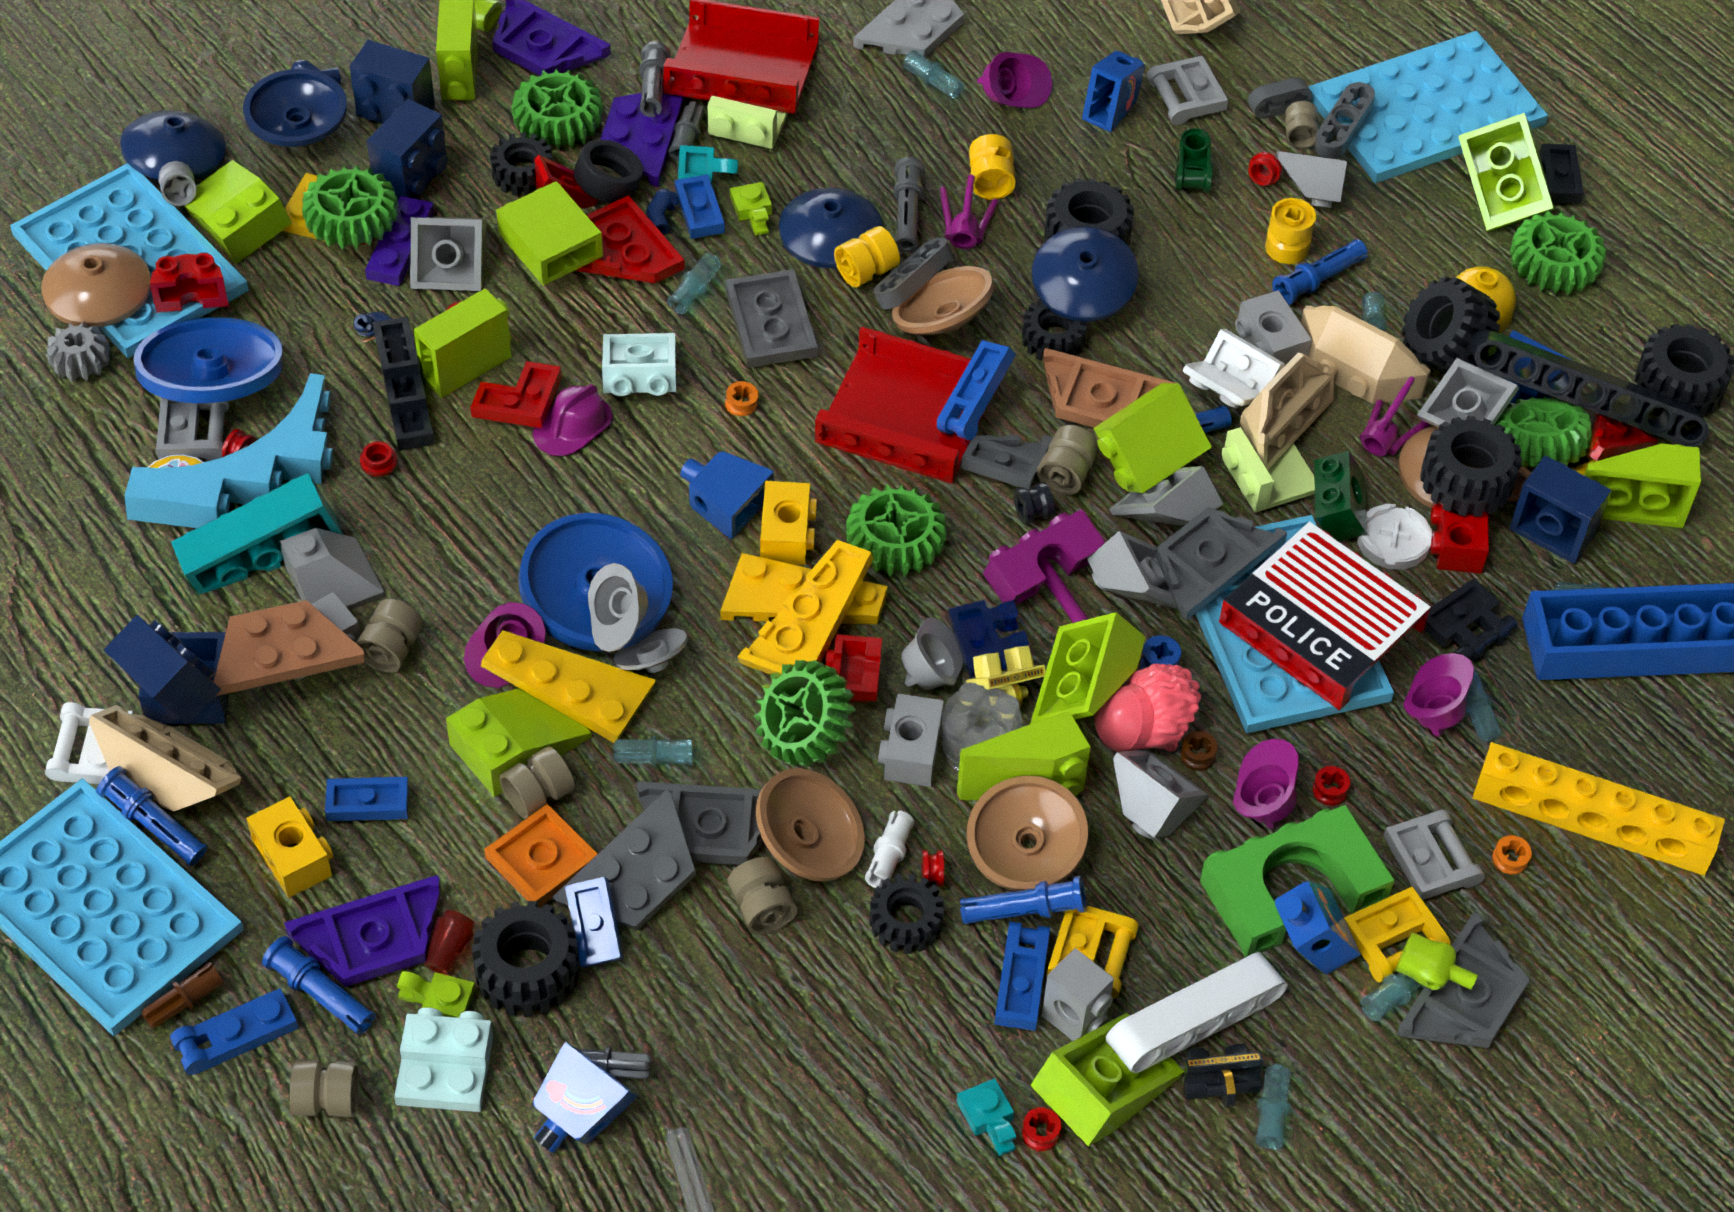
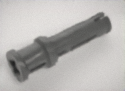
M658 41L647 43L641 50L642 62L639 67V74L643 79L640 111L647 117H655V109L658 115L662 110L664 63L666 58H670L669 48L664 43Z
M914 157L901 158L895 164V174L898 177L897 183L894 185V196L898 201L896 244L899 251L906 253L913 252L918 246V202L924 196L921 178L925 174V165L920 159Z

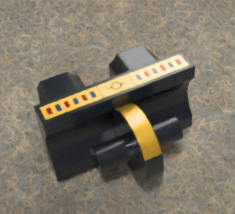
M1245 1043L1230 1045L1225 1049V1055L1210 1057L1209 1052L1204 1048L1189 1049L1184 1068L1183 1092L1185 1098L1196 1099L1221 1096L1223 1106L1228 1108L1235 1106L1236 1094L1261 1092L1260 1071L1263 1066L1261 1053H1251Z

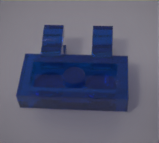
M985 600L948 609V618L969 678L975 677L974 656L998 652L1001 669L1004 670L1007 669L1004 650L1029 645L1025 630L1000 639L995 630L996 628L1001 632L1018 630V623L1015 618L1018 617V611L1014 600L989 609Z

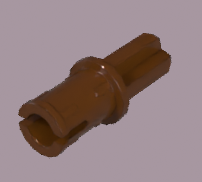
M209 962L181 982L177 983L174 981L172 983L174 988L147 1005L141 1011L142 1016L150 1027L157 1028L188 1007L190 1011L193 1010L195 1003L219 987H222L225 983L217 970Z

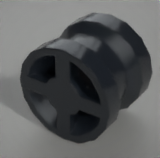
M1045 482L1037 483L1033 489L1029 490L1023 487L1015 489L1014 503L1022 524H1031L1035 518L1039 517L1043 519L1054 517L1055 505L1053 496Z

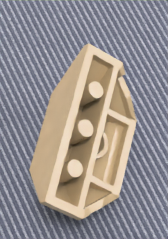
M1161 0L1175 34L1208 33L1241 12L1236 0Z
M1306 306L1304 308L1301 324L1312 339L1309 357L1318 361L1323 366L1334 370V384L1357 397L1375 404L1377 400H1382L1383 403L1393 402L1407 379L1412 376L1415 378V381L1404 400L1421 399L1423 397L1431 370L1425 364H1420L1416 356L1399 339L1336 306Z
M1297 353L1261 390L1252 403L1244 409L1240 418V426L1243 428V432L1267 471L1333 401L1334 370L1323 366L1318 361L1302 353Z
M118 705L90 716L89 724L109 771L117 766H122L126 770V776L140 788L146 787L152 792L153 800L157 801V804L165 809L174 812L240 785L241 776L237 774L230 761L168 725L143 715L129 714L126 708Z

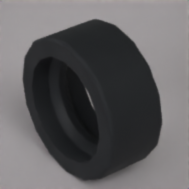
M610 140L588 142L582 148L574 168L575 180L582 190L595 199L607 203H613L628 195L632 197L643 175L642 163L633 151L622 144ZM595 165L611 168L622 177L607 175L598 170Z

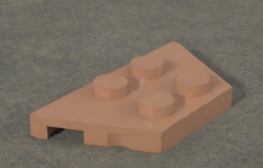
M1045 348L1043 353V365L1056 418L1093 428L1161 383H1175Z
M307 600L230 616L214 683L221 688L216 696L364 663L365 654L360 646Z

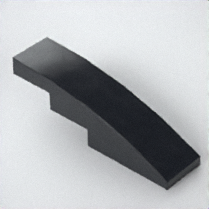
M408 317L372 322L398 450L435 444Z

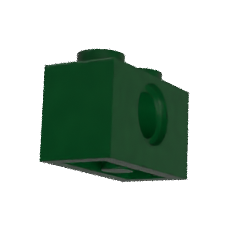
M1350 451L1315 459V518L1322 529L1338 542L1366 535L1365 476Z

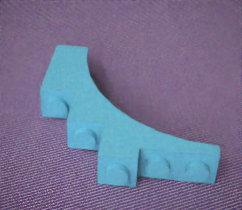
M310 373L303 394L291 412L271 432L246 448L225 457L196 465L170 468L132 467L124 496L127 520L199 528L228 513L230 502L247 504L256 497L265 495L280 487L282 479L292 480L309 473L316 484H322L324 470H331L333 462V448H327V432H324L325 418H321L322 412H329L331 403V391L325 390V375Z

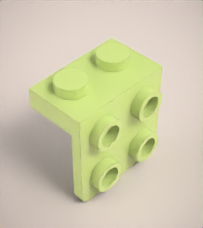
M711 96L708 103V134L773 149L788 113Z
M1241 427L1227 431L1225 447L1222 449V460L1254 513L1315 494L1314 475L1294 443L1267 471Z

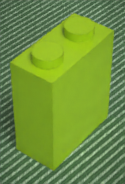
M474 0L439 1L436 56L441 100H475L479 43Z
M557 181L496 209L499 235L543 286L603 257L601 231Z
M484 288L414 329L421 379L440 398L445 397L511 358L510 341L512 336L508 326L510 313L504 301L500 298L496 299Z
M1161 383L1094 427L1099 438L1097 440L1098 447L1110 459L1115 469V480L1121 488L1129 492H1146L1212 447L1180 384Z

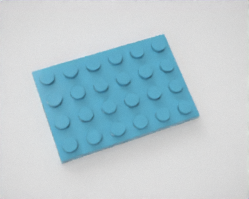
M1477 31L1308 86L1312 92L1310 102L1316 105L1318 112L1324 119H1326L1349 84L1362 82L1374 89L1373 109L1347 148L1374 183L1462 154L1463 151L1458 135L1525 113L1532 129L1546 125L1548 114ZM1358 98V100L1353 101V105L1355 107L1357 106V102L1360 98ZM1339 117L1336 119L1339 123L1342 124H1351L1354 122L1352 119L1348 117Z
M128 163L10 225L13 236L46 271L57 258L76 247L93 243H109L126 247L137 253L146 262L150 276L156 269L155 264L157 260L163 256L211 254L215 263L221 269L228 302L249 291L247 280L173 205L166 202L162 194L142 173L136 171ZM150 291L144 305L132 316L116 324L99 328L129 358L134 355L138 345L155 331L178 322L199 319L219 307L203 308V305L199 302H188L183 306L182 311L156 313L152 292Z
M1309 515L1256 526L1255 528L1272 533L1275 532L1276 528L1283 529L1287 532L1286 543L1309 521L1315 526L1317 525L1313 516ZM1285 543L1195 613L1246 734L1391 702L1394 694L1378 660L1354 683L1349 702L1339 711L1219 623L1223 600Z
M83 778L0 841V929L113 1036L117 1035L142 1014L141 1011L147 1005L173 989L172 983L174 981L179 983L244 930L242 922L130 820L121 815V812L104 797H100L96 790Z

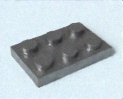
M794 269L725 280V291L747 368L818 356V346Z

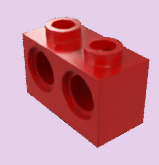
M1433 502L1430 523L1436 525V531L1432 533L1430 552L1431 554H1436V569L1481 574L1489 551L1488 513L1484 511L1482 516L1474 517L1472 513L1461 516L1458 515V511L1451 510L1448 512L1443 509V504H1435Z

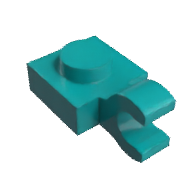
M680 145L678 180L708 174L710 182H713V172L738 174V160L714 158V147Z
M995 1078L957 1093V1104L975 1136L987 1132L999 1156L1015 1150L1012 1140L1016 1139V1134L1009 1123L1014 1119V1111Z

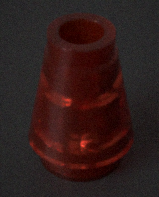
M446 910L443 917H438L424 965L433 972L447 975L449 969L452 968L475 935L473 932L474 921L452 910Z

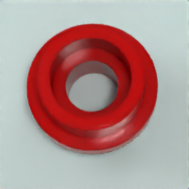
M1259 152L1251 158L1248 174L1251 180L1258 185H1272L1281 177L1282 167L1273 154Z
M376 441L369 443L360 455L362 470L371 476L387 475L397 465L395 451L385 442Z

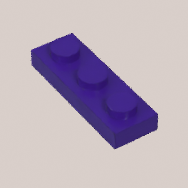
M400 196L397 207L398 215L396 222H393L392 231L384 232L383 240L378 241L365 268L367 280L395 286L401 285L411 263V217H433V202Z

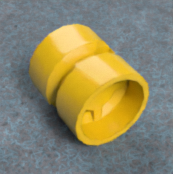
M987 134L978 137L969 147L970 174L975 177L973 191L979 197L987 200L1004 198L1012 193L1016 183L1013 165V146L1007 138L1001 135Z
M1285 198L1276 202L1272 207L1265 249L1273 260L1284 264H1295L1303 261L1308 256L1316 220L1315 209L1308 202L1297 198Z
M876 226L861 234L859 239L853 238L837 246L834 250L835 263L841 276L850 286L855 288L873 280V274L882 275L900 264V253L897 244L891 234L882 226Z

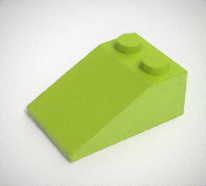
M1525 113L1458 135L1487 232L1531 218L1534 214L1540 215L1554 210L1530 122Z
M234 160L198 184L194 199L187 205L181 206L235 264L292 224L279 197L259 177Z
M1662 443L1588 463L1584 476L1612 490L1602 519L1683 528L1701 484L1699 448Z
M1117 612L1059 626L1030 724L1068 710L1074 720L1093 716L1137 670L1146 636Z
M520 688L478 698L446 718L449 745L493 797L503 792L499 779L500 774L518 763L528 766V759L538 751L549 746L562 756L592 738V733L587 727Z
M1069 710L961 749L956 794L960 800L978 801L987 790L1006 779L1018 776H1039L1061 784L1074 796H1077L1081 791H1084L1090 745Z
M1128 1013L1053 1051L1030 1085L1087 1146L1113 1133L1184 1074V1070L1171 1057L1139 1073H1132L1106 1041L1108 1032L1118 1022L1130 1016Z

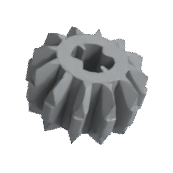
M85 321L79 326H74L69 322L67 329L56 328L55 336L48 338V353L46 356L49 365L52 366V369H54L59 378L67 376L71 382H74L78 377H82L85 381H88L89 375L101 376L102 367L109 365V342L105 335H102V331L99 330L98 326L89 327Z

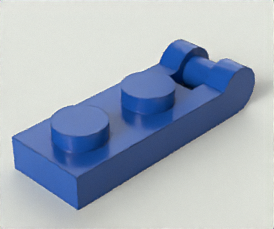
M984 340L981 341L938 416L937 429L940 432L949 435L956 433L958 437L966 440H972L976 436L978 421L1016 356L1010 347Z
M1010 921L994 1025L1036 1031L1050 927L1038 925V929L1021 927L1022 923ZM1019 943L1035 945V949L1019 947Z
M281 988L195 1026L180 1027L170 1035V1040L175 1050L181 1051L183 1055L181 1063L185 1072L189 1075H195L299 1028L296 1018ZM207 1041L211 1045V1047L204 1050L198 1048V1045Z

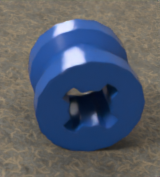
M1158 635L1151 637L1143 646L1140 670L1154 663L1179 666L1181 658L1179 644L1168 636Z

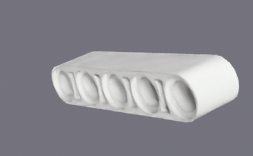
M1257 952L1126 1017L1108 1032L1106 1041L1132 1073H1139L1269 1006L1281 997L1288 984L1262 953Z

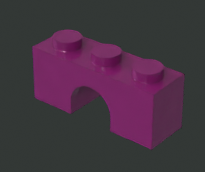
M1083 509L1071 515L1068 512H1064L1055 517L1049 523L1048 528L1040 532L1035 528L1019 539V544L1011 548L1004 545L991 553L988 557L990 561L983 575L1006 609L1009 610L1036 595L1047 578L1038 565V558L1046 557L1057 562L1066 575L1070 576L1089 565L1087 558L1106 542Z

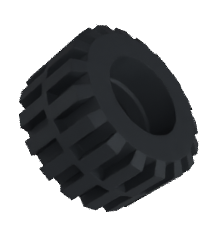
M1088 178V181L1076 179L1073 184L1066 182L1061 185V190L1055 189L1052 197L1048 200L1044 230L1045 241L1054 234L1069 228L1095 227L1116 235L1129 246L1134 218L1133 205L1130 204L1128 195H1122V189L1117 186L1111 187L1110 183L1104 180L1102 183L1096 182V179ZM1082 259V260H1081V261L1084 262V263H1090V262H1092V261L1089 260V259Z
M1442 277L1439 282L1436 280L1430 282L1427 289L1422 288L1417 293L1418 297L1415 300L1412 299L1409 304V312L1404 315L1403 321H1405V325L1402 327V335L1405 338L1403 339V344L1419 361L1442 374H1446L1456 358L1477 367L1478 365L1470 350L1471 339L1482 330H1493L1499 333L1500 325L1497 321L1500 319V313L1496 310L1497 305L1495 301L1490 299V296L1456 277H1452V279ZM1494 345L1485 346L1481 350L1480 355L1487 357L1489 355V348L1491 346L1494 347Z
M1673 324L1670 329L1664 326L1658 329L1657 334L1653 333L1649 337L1648 342H1646L1635 373L1634 382L1644 388L1692 405L1704 417L1705 413H1713L1723 400L1734 371V356L1729 354L1731 349L1727 344L1721 343L1722 339L1718 335L1712 336L1709 334V330L1705 328L1701 330L1696 329L1694 325L1686 324V327ZM1654 408L1653 410L1660 413L1664 408Z
M1467 416L1466 420H1462L1460 417L1452 418L1451 424L1445 421L1439 425L1438 430L1432 432L1423 459L1420 480L1424 482L1423 489L1425 493L1432 494L1430 499L1435 504L1441 503L1444 510L1448 512L1451 510L1458 511V515L1461 516L1472 513L1474 517L1482 516L1484 511L1488 514L1494 513L1497 507L1502 508L1507 503L1508 498L1511 497L1522 457H1520V446L1514 444L1515 437L1511 433H1504L1505 428L1500 424L1492 425L1490 424L1491 420L1483 418V421L1476 420L1475 416ZM1463 464L1472 465V466H1475V467H1477V468H1471V467L1465 466V465H1463Z
M518 901L510 903L511 908L504 910L501 906L494 910L495 917L493 919L486 916L481 922L482 930H476L474 935L472 956L477 986H480V993L485 1000L490 998L491 1006L497 1010L505 1006L506 1014L515 1016L517 1011H523L524 1017L533 1016V1011L540 1010L542 1014L550 1012L551 1004L554 1003L559 1007L565 1002L564 993L572 994L575 989V980L579 978V956L575 930L572 924L568 925L567 917L562 912L555 915L554 907L545 904L543 908H539L537 901H528L527 906H520ZM522 950H536L547 955L539 964L527 968L514 967L505 962L511 955Z

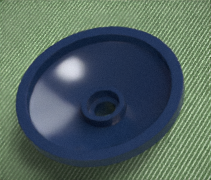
M289 69L266 76L249 90L243 103V113L248 128L264 141L287 147L310 145L328 137L339 128L347 112L346 96L339 83L326 74L308 69Z
M164 110L145 114L131 122L121 135L120 148L125 161L136 171L154 179H158L159 171L165 164L179 161L191 168L194 180L212 174L222 165L225 159L226 143L220 131L207 120L183 111Z
M833 187L818 188L795 197L786 205L779 220V235L786 250L798 260L815 267L837 268L834 258L835 248L853 238L859 239L861 234L876 226H882V219L876 207L865 197L855 192Z
M1074 227L1054 234L1039 248L1032 266L1033 286L1042 303L1061 317L1082 322L1102 320L1121 311L1132 299L1137 288L1139 276L1138 264L1129 246L1116 235L1095 227ZM1082 259H1089V260H1091L1092 262H1090V263H1084V262H1082L1081 260H1082Z

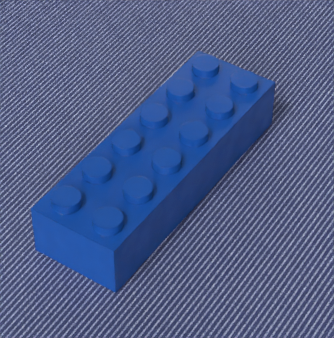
M1734 583L1531 591L1522 616L1537 680L1734 672Z

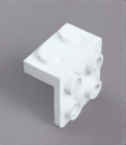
M1220 329L1205 360L1186 364L1183 372L1190 376L1189 381L1193 385L1204 390L1211 388L1221 394L1219 399L1231 407L1238 408L1239 406L1250 405L1261 390L1280 372L1285 363L1227 329Z

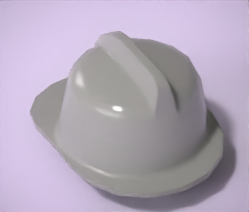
M616 563L605 565L595 574L590 583L588 603L595 644L601 650L607 652L620 650L633 637L636 629L640 626V622L647 613L649 605L647 592L644 586L635 580L632 572L624 565Z
M926 618L921 623L915 638L903 650L901 654L902 662L907 671L905 684L908 687L918 684L925 690H934L945 684L951 686L955 684L963 666V653L957 638L942 621L936 618Z

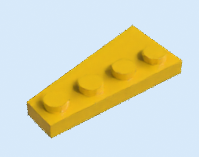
M837 540L807 574V581L796 593L792 592L783 602L784 607L771 622L767 621L758 631L759 637L749 648L745 647L737 656L739 663L771 675V673L776 672L782 674V665H794L796 660L822 662L874 559L872 552Z
M741 553L720 611V620L734 621V616L753 617V621H769V617H776L783 609V602L792 592L796 593L807 581L806 576L812 569ZM862 581L841 624L878 625L887 597L888 586Z
M504 630L499 634L481 662L483 668L614 744L617 743L656 682L655 679Z

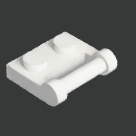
M73 702L65 703L62 706L60 713L62 725L53 758L48 760L45 769V775L49 779L77 783L83 778L90 784H99L105 775L110 772L89 724L92 714L105 709L84 708L82 705ZM78 726H88L79 764L69 763Z

